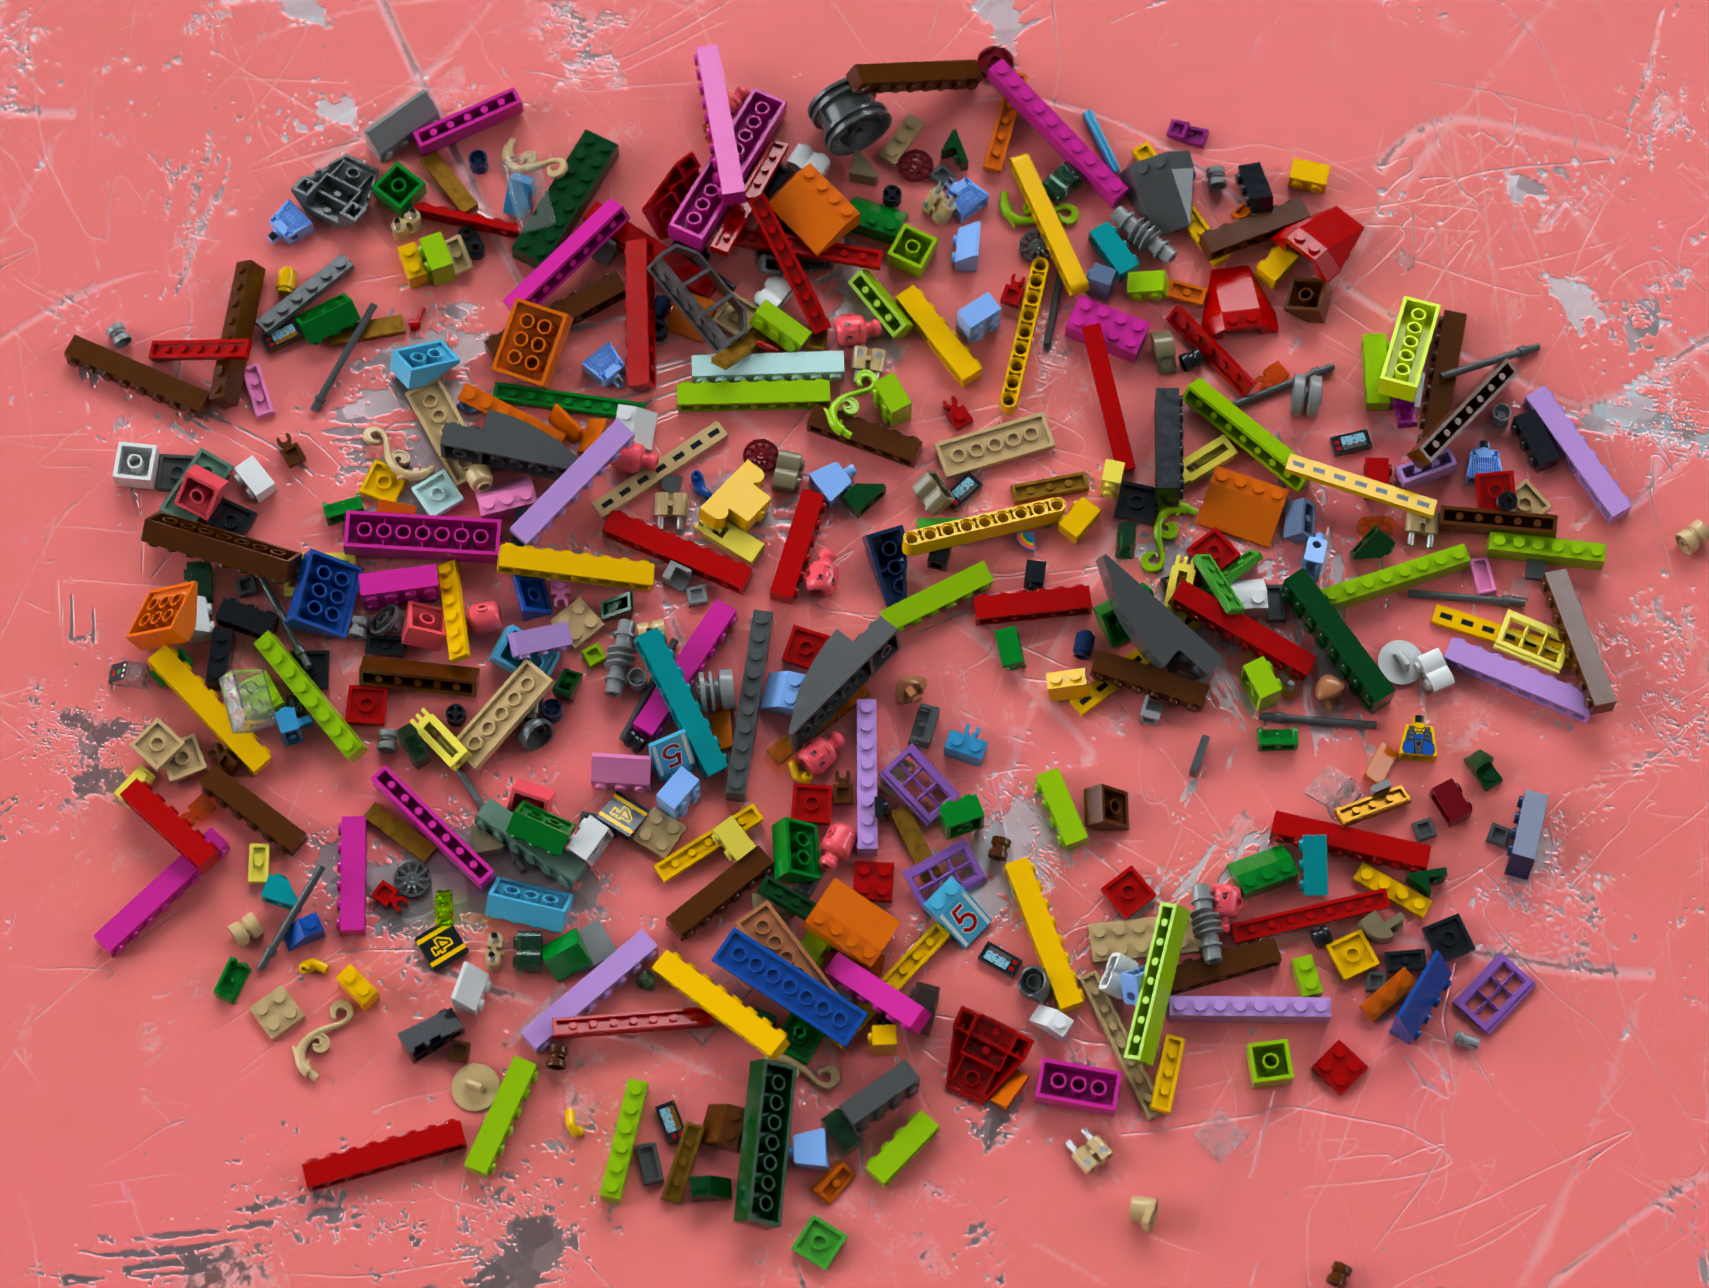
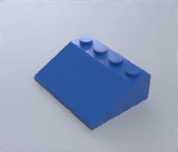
M314 549L308 550L302 557L284 625L302 632L346 639L360 587L358 574H363L364 568Z
M1436 950L1397 1013L1389 1033L1409 1045L1413 1039L1417 1041L1422 1033V1030H1420L1423 1023L1427 1024L1432 1016L1429 1013L1432 1007L1437 1008L1442 1000V997L1439 996L1442 990L1446 992L1452 983L1449 980L1452 973L1439 951Z

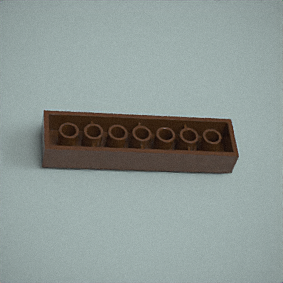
M158 511L145 519L141 541L147 542L149 546H160L168 552L177 551L189 558L197 557L205 563L214 562L222 568H234L242 574L251 573L256 578L271 579L274 583L280 585L298 576L303 553L162 511Z

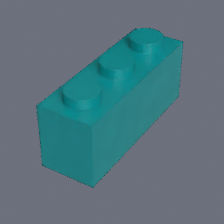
M1107 221L1089 231L1088 240L1107 267L1116 269L1115 278L1118 283L1128 278V272H1138L1139 260L1135 254L1132 255L1129 251L1127 242L1120 238L1119 232L1114 225L1112 226Z
M1302 835V839H1298L1299 851H1303V859H1299V871H1303V879H1299L1300 891H1304V896L1328 895L1327 835Z

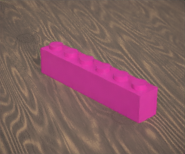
M510 88L414 131L415 144L422 157L434 150L438 151L523 113L522 101L515 88Z
M342 816V823H338V835H341V842H338V854H341V861H338L337 869L338 873H341V880H337V891L341 892L340 899H337V911H340V918H337V930H340L342 936H366L368 825L366 816Z
M839 952L824 971L830 976L828 980L836 986L842 984L844 991L850 995L857 994V999L865 1005L868 1002L871 1003L873 1010L879 1014L882 1012L886 1013L885 1017L894 1024L897 1021L900 1022V1027L908 1033L912 1030L919 1034L932 1016L923 1006Z

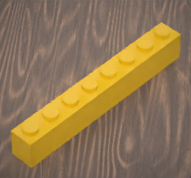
M513 543L500 545L497 561V573L650 592L653 587L655 564L646 560L614 559L608 555L599 557L592 556L590 553L575 554L569 550L560 552L554 551L552 548L536 549L534 546L525 545L521 547Z
M166 644L147 659L148 665L214 735L242 761L241 763L255 777L272 762V757L270 756L272 752L265 745L261 746L257 742L259 740L252 731L248 732L244 728L245 724L239 717L234 718L231 714L232 710L226 703L221 704L217 700L219 696L212 689L208 690L204 686L205 681L199 675L195 676L191 672V666L186 661L182 662L178 658L179 654L173 647L168 648Z
M1024 857L1005 864V874L1040 965L1048 975L1050 991L1057 1009L1062 1013H1066L1082 1007L1083 1000L1085 999L1083 990L1077 987L1076 982L1078 978L1076 972L1070 969L1069 963H1071L1069 954L1064 952L1062 945H1064L1062 936L1057 934L1055 927H1057L1056 920L1048 912V909H1050L1047 898L1042 896L1041 891H1043L1040 880L1035 878L1034 873H1036L1033 862H1029L1028 857Z
M666 950L652 966L657 976L772 1061L778 1060L790 1045L786 1038L788 1035L780 1028L776 1030L771 1027L773 1024L765 1017L759 1018L757 1016L758 1013L752 1007H744L742 1005L743 1002L737 996H729L727 994L728 991L722 985H714L712 983L713 980L707 974L703 973L701 975L698 973V968L690 962L688 964L683 962L684 958L674 951L672 954Z

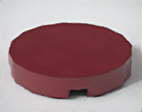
M990 46L980 52L977 63L985 79L988 69L1000 59H1003L1013 69L1014 60L1006 48Z

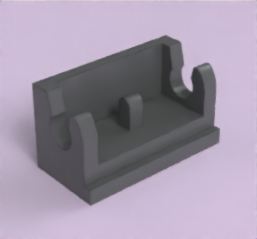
M927 704L920 705L908 744L913 743L915 746L929 749L939 717L940 707Z

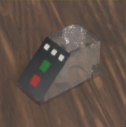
M125 661L113 664L108 684L147 690L151 671L147 663Z

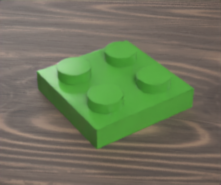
M813 1214L791 1247V1250L826 1271L848 1238V1235Z

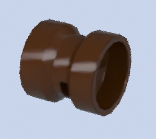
M993 836L991 841L993 846L989 849L988 857L996 861H1007V849L1011 846V840L1002 836Z
M550 1045L548 1049L550 1056L547 1059L546 1067L554 1070H565L567 1065L565 1058L568 1056L569 1049L561 1045Z
M1334 1261L1332 1265L1333 1271L1328 1274L1326 1282L1336 1288H1345L1347 1284L1346 1279L1351 1275L1353 1269L1344 1263Z

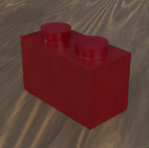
M1453 778L1431 789L1429 795L1449 828L1471 816L1472 805L1468 799L1464 798L1461 786L1457 782L1455 783Z

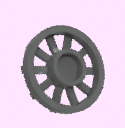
M1039 230L1026 233L1020 240V253L1025 260L1031 263L1034 260L1031 258L1032 255H1037L1038 258L1043 254L1047 261L1051 258L1050 253L1048 255L1044 251V249H1048L1043 242V238L1038 239V235H1041ZM1028 238L1031 241V243L1026 242L1024 240ZM1023 244H1024V245H1028V246H1030V247H1027V248L1023 249L1022 246H1023ZM1030 250L1031 253L1027 256L1024 252Z
M395 604L383 607L374 616L370 624V631L375 636H383L387 631H391V627L398 622L397 619L401 615L400 608Z
M408 861L395 872V888L404 897H420L430 888L431 874L422 863ZM411 866H416L414 871L411 870ZM405 867H408V873L403 870ZM419 867L424 869L423 871L417 873ZM401 872L405 875V877H398V875ZM427 873L428 878H420V876ZM397 880H404V881H405V882H403L402 884H400L399 886H398V884H397ZM421 881H428L426 887L421 884ZM406 885V891L403 892L400 888ZM419 886V887H421L423 890H422L421 892H418V893H417V889H416V888ZM410 888L414 889L415 894H408Z

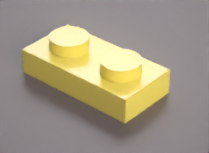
M140 764L114 794L124 802L120 793L136 778L142 783L146 781L151 785L156 780L155 775Z
M250 844L249 884L266 883L270 867V844Z

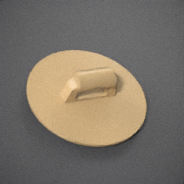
M473 1063L464 1066L456 1073L452 1081L451 1090L459 1106L469 1111H481L492 1105L500 1088L498 1076L490 1067L480 1063Z

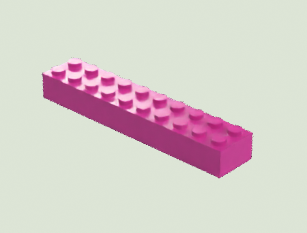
M755 87L733 120L744 183L787 115V101ZM715 154L711 155L668 224L669 238L701 252L731 206H724L723 198L719 199L717 188L720 187V184H716L715 173L718 171L713 169L712 158L715 157Z

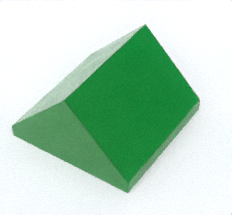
M577 928L542 946L543 962L558 982L594 964Z

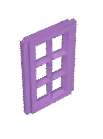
M913 743L878 774L926 826L938 816L939 807L941 806L929 793L931 790L938 786L945 793L947 798L942 803L950 800L953 802L960 796L959 792ZM908 756L920 767L913 774L901 763ZM898 765L909 776L903 783L891 773ZM922 771L934 782L927 789L915 778ZM912 780L923 791L918 798H915L905 788ZM926 795L937 806L930 814L919 803Z
M964 838L902 872L924 914H927L922 906L926 901L921 891L934 884L939 889L941 887L939 881L953 874L955 880L966 891L987 880ZM963 851L968 861L954 868L949 859ZM946 861L951 871L936 878L931 869ZM971 865L975 874L961 882L956 872ZM928 871L933 881L918 888L914 878Z
M1500 952L1452 1003L1477 1027L1489 1035L1537 984ZM1504 965L1512 973L1500 983L1493 976ZM1516 976L1523 983L1512 994L1504 986ZM1491 980L1498 988L1487 998L1479 990ZM1502 989L1509 998L1498 1008L1491 1000ZM1477 994L1484 1002L1473 1012L1466 1004ZM1488 1004L1496 1012L1484 1022L1477 1014Z

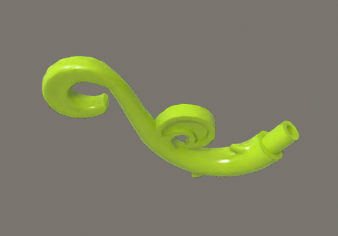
M1001 192L999 208L1002 215L1011 223L1013 228L1016 227V224L1024 226L1036 224L1032 216L1023 217L1012 211L1014 207L1010 205V200L1008 199V192ZM1025 203L1023 206V213L1024 215L1028 216L1030 210L1027 204ZM1062 204L1054 207L1056 213L1061 210L1070 211L1071 216L1068 218L1063 217L1061 213L1057 215L1060 223L1063 225L1071 226L1077 222L1079 212L1074 205Z
M860 370L855 376V381L859 388L863 387L862 379H869L871 381L869 387L845 393L832 402L829 410L823 408L829 426L839 436L842 435L850 439L853 433L842 424V419H838V409L841 405H844L842 410L845 415L854 416L857 414L859 403L854 398L871 392L873 390V382L878 380L877 375L870 370Z
M1179 502V507L1156 508L1160 512L1154 522V538L1160 561L1156 565H1152L1149 562L1150 557L1156 556L1155 551L1143 554L1140 563L1146 572L1156 573L1162 570L1165 563L1162 539L1169 541L1178 535L1176 523L1168 522L1165 524L1168 530L1162 529L1165 519L1176 513V516L1181 513L1196 516L1198 513L1197 508L1190 506L1186 502Z

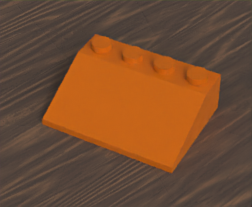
M811 163L797 172L769 202L775 215L816 256H819L860 224V212Z
M516 297L491 369L550 389L574 317Z
M1216 466L1196 525L1211 530L1217 527L1223 534L1269 549L1289 490Z
M190 581L149 590L125 638L142 651L160 648L165 644L170 646L190 641L196 627L198 582Z
M834 878L802 927L869 971L901 922L837 878Z

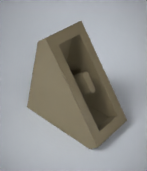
M858 148L855 149L849 181L872 186L878 185V174Z
M474 824L470 826L474 851L481 858L502 855L506 852L504 844Z

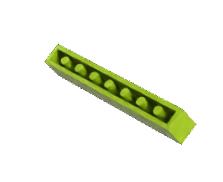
M1199 377L1188 385L1183 394V401L1297 493L1310 484L1311 480L1284 472L1290 453L1297 454L1202 378Z
M823 378L808 381L805 379H797L796 381L780 379L777 381L759 380L757 382L741 380L739 382L720 381L719 383L703 381L701 383L682 382L677 384L678 412L813 409L815 403L819 405L825 404L830 407V380Z
M1463 543L1320 590L1334 609L1338 611L1466 570L1470 565L1471 559Z
M267 631L253 643L348 760L355 763L369 750L275 634Z
M1165 902L1160 904L1124 1054L1125 1059L1137 1064L1154 1065L1190 910L1178 904Z

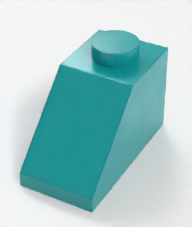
M269 874L261 893L263 902L291 910L297 898L289 881L281 874Z

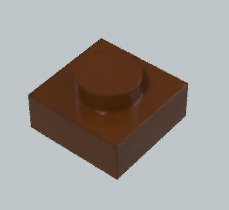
M451 1040L448 1061L468 1064L471 1043Z

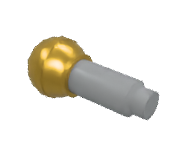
M1289 680L1282 688V694L1287 698L1295 694L1294 682L1292 680Z

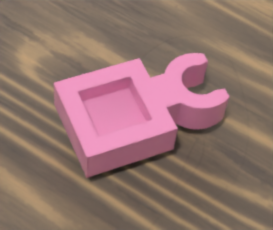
M550 579L551 597H556L554 599L555 610H558V603L560 602L565 603V608L568 607V599L565 596H571L570 582Z

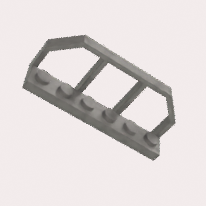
M676 243L662 251L646 267L715 354L727 348L748 332L746 308L699 251ZM674 252L691 258L702 269V272L682 283L663 260V257ZM707 276L724 298L704 310L686 287ZM726 302L732 306L739 317V333L730 339L725 336L708 315Z

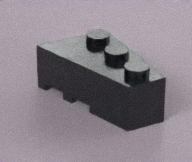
M452 1008L439 1011L435 1016L397 1035L412 1063L415 1064L451 1042V1040L464 1034L465 1030Z

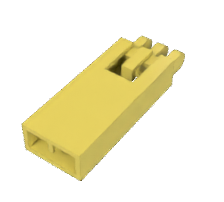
M1225 434L1183 459L1184 485L1188 483L1191 486L1212 473L1216 466L1221 467L1237 457L1238 451ZM1195 462L1199 466L1198 469L1193 466L1190 470H1187V467Z
M700 519L698 523L703 527L695 524L693 527L696 531L703 534V538L748 564L750 567L753 566L765 549L763 542L728 521L722 529H713ZM713 531H717L718 534H721L722 532H725L726 534L723 538H721L718 535L714 534Z
M1177 555L1175 566L1172 565L1164 606L1185 623L1187 614L1175 611L1168 602L1176 589L1177 577H1180L1178 584L1182 579L1186 578V581L1193 585L1196 570H1194L1195 563L1192 559L1191 565L1187 564L1188 557L1184 556V561L1181 563V555Z
M423 707L421 712L425 716L422 717L417 713L415 716L420 721L417 723L414 719H411L410 722L423 740L455 772L472 756V753L433 713L430 714ZM433 727L442 734L441 737L438 736L437 741L428 733L430 731L434 736L438 734Z

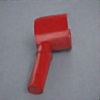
M421 307L416 319L409 320V330H420L421 318L425 311L424 307Z

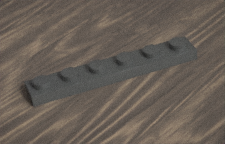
M343 254L339 255L255 321L256 326L267 336L271 335L355 269L354 264Z

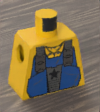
M1415 715L1413 716V724L1405 725L1397 759L1435 763L1437 748L1434 727L1425 725L1424 716Z

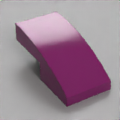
M1172 119L1166 135L1183 144L1204 149L1209 130L1190 126V122Z
M1393 397L1398 429L1417 427L1414 408L1415 401L1410 402Z

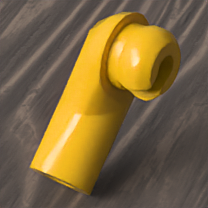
M797 760L787 763L793 780L802 784H807L811 781L812 773L801 771Z
M310 958L303 961L298 969L302 974H308L315 970L326 974L330 965L316 958Z
M572 1108L566 1109L565 1124L569 1132L575 1138L583 1136V1126H576L575 1110Z

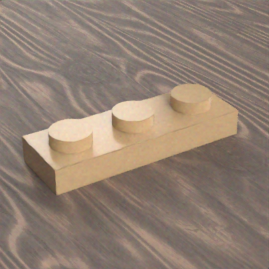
M909 113L879 155V159L896 167L900 157L909 149L925 126V122Z

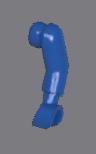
M694 470L691 473L696 494L708 500L712 496V492L706 488L702 473L699 470Z

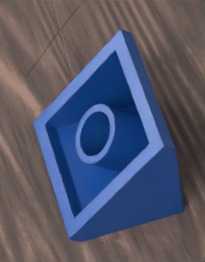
M513 576L523 621L553 613L543 578Z

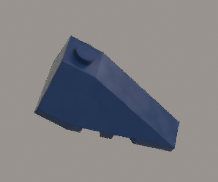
M903 525L862 537L867 557L887 608L907 598V555L902 552V542L905 534Z

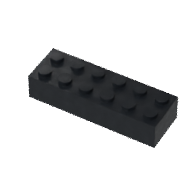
M1156 388L1155 507H1179V500H1183V396H1179V388Z

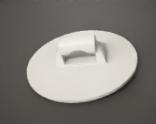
M1395 640L1387 643L1381 649L1378 655V667L1388 681L1399 685L1410 684L1421 675V673L1418 674L1416 672L1414 663L1415 659L1422 654L1412 643Z

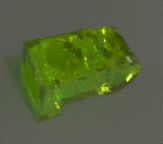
M452 889L436 890V926H454Z

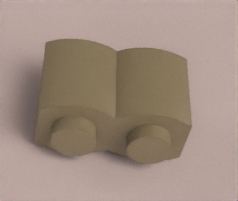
M779 450L772 481V490L794 494L795 489L800 488L801 478L798 475L799 471L803 472L805 460H802V454Z
M927 470L912 485L915 490L914 494L923 500L924 508L930 514L940 515L955 501L953 494L934 470Z

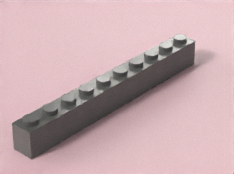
M755 609L753 611L725 792L726 800L746 802L773 626V612Z

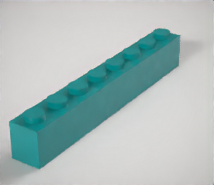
M656 627L637 636L634 639V643L679 731L685 729L695 762L704 780L726 770L729 767V760L726 754L721 752L718 738L712 735L710 731L711 725L708 719L703 717L700 703L693 698V690L690 684L685 682L682 668L677 666L674 661V652L671 648L668 649L664 633Z

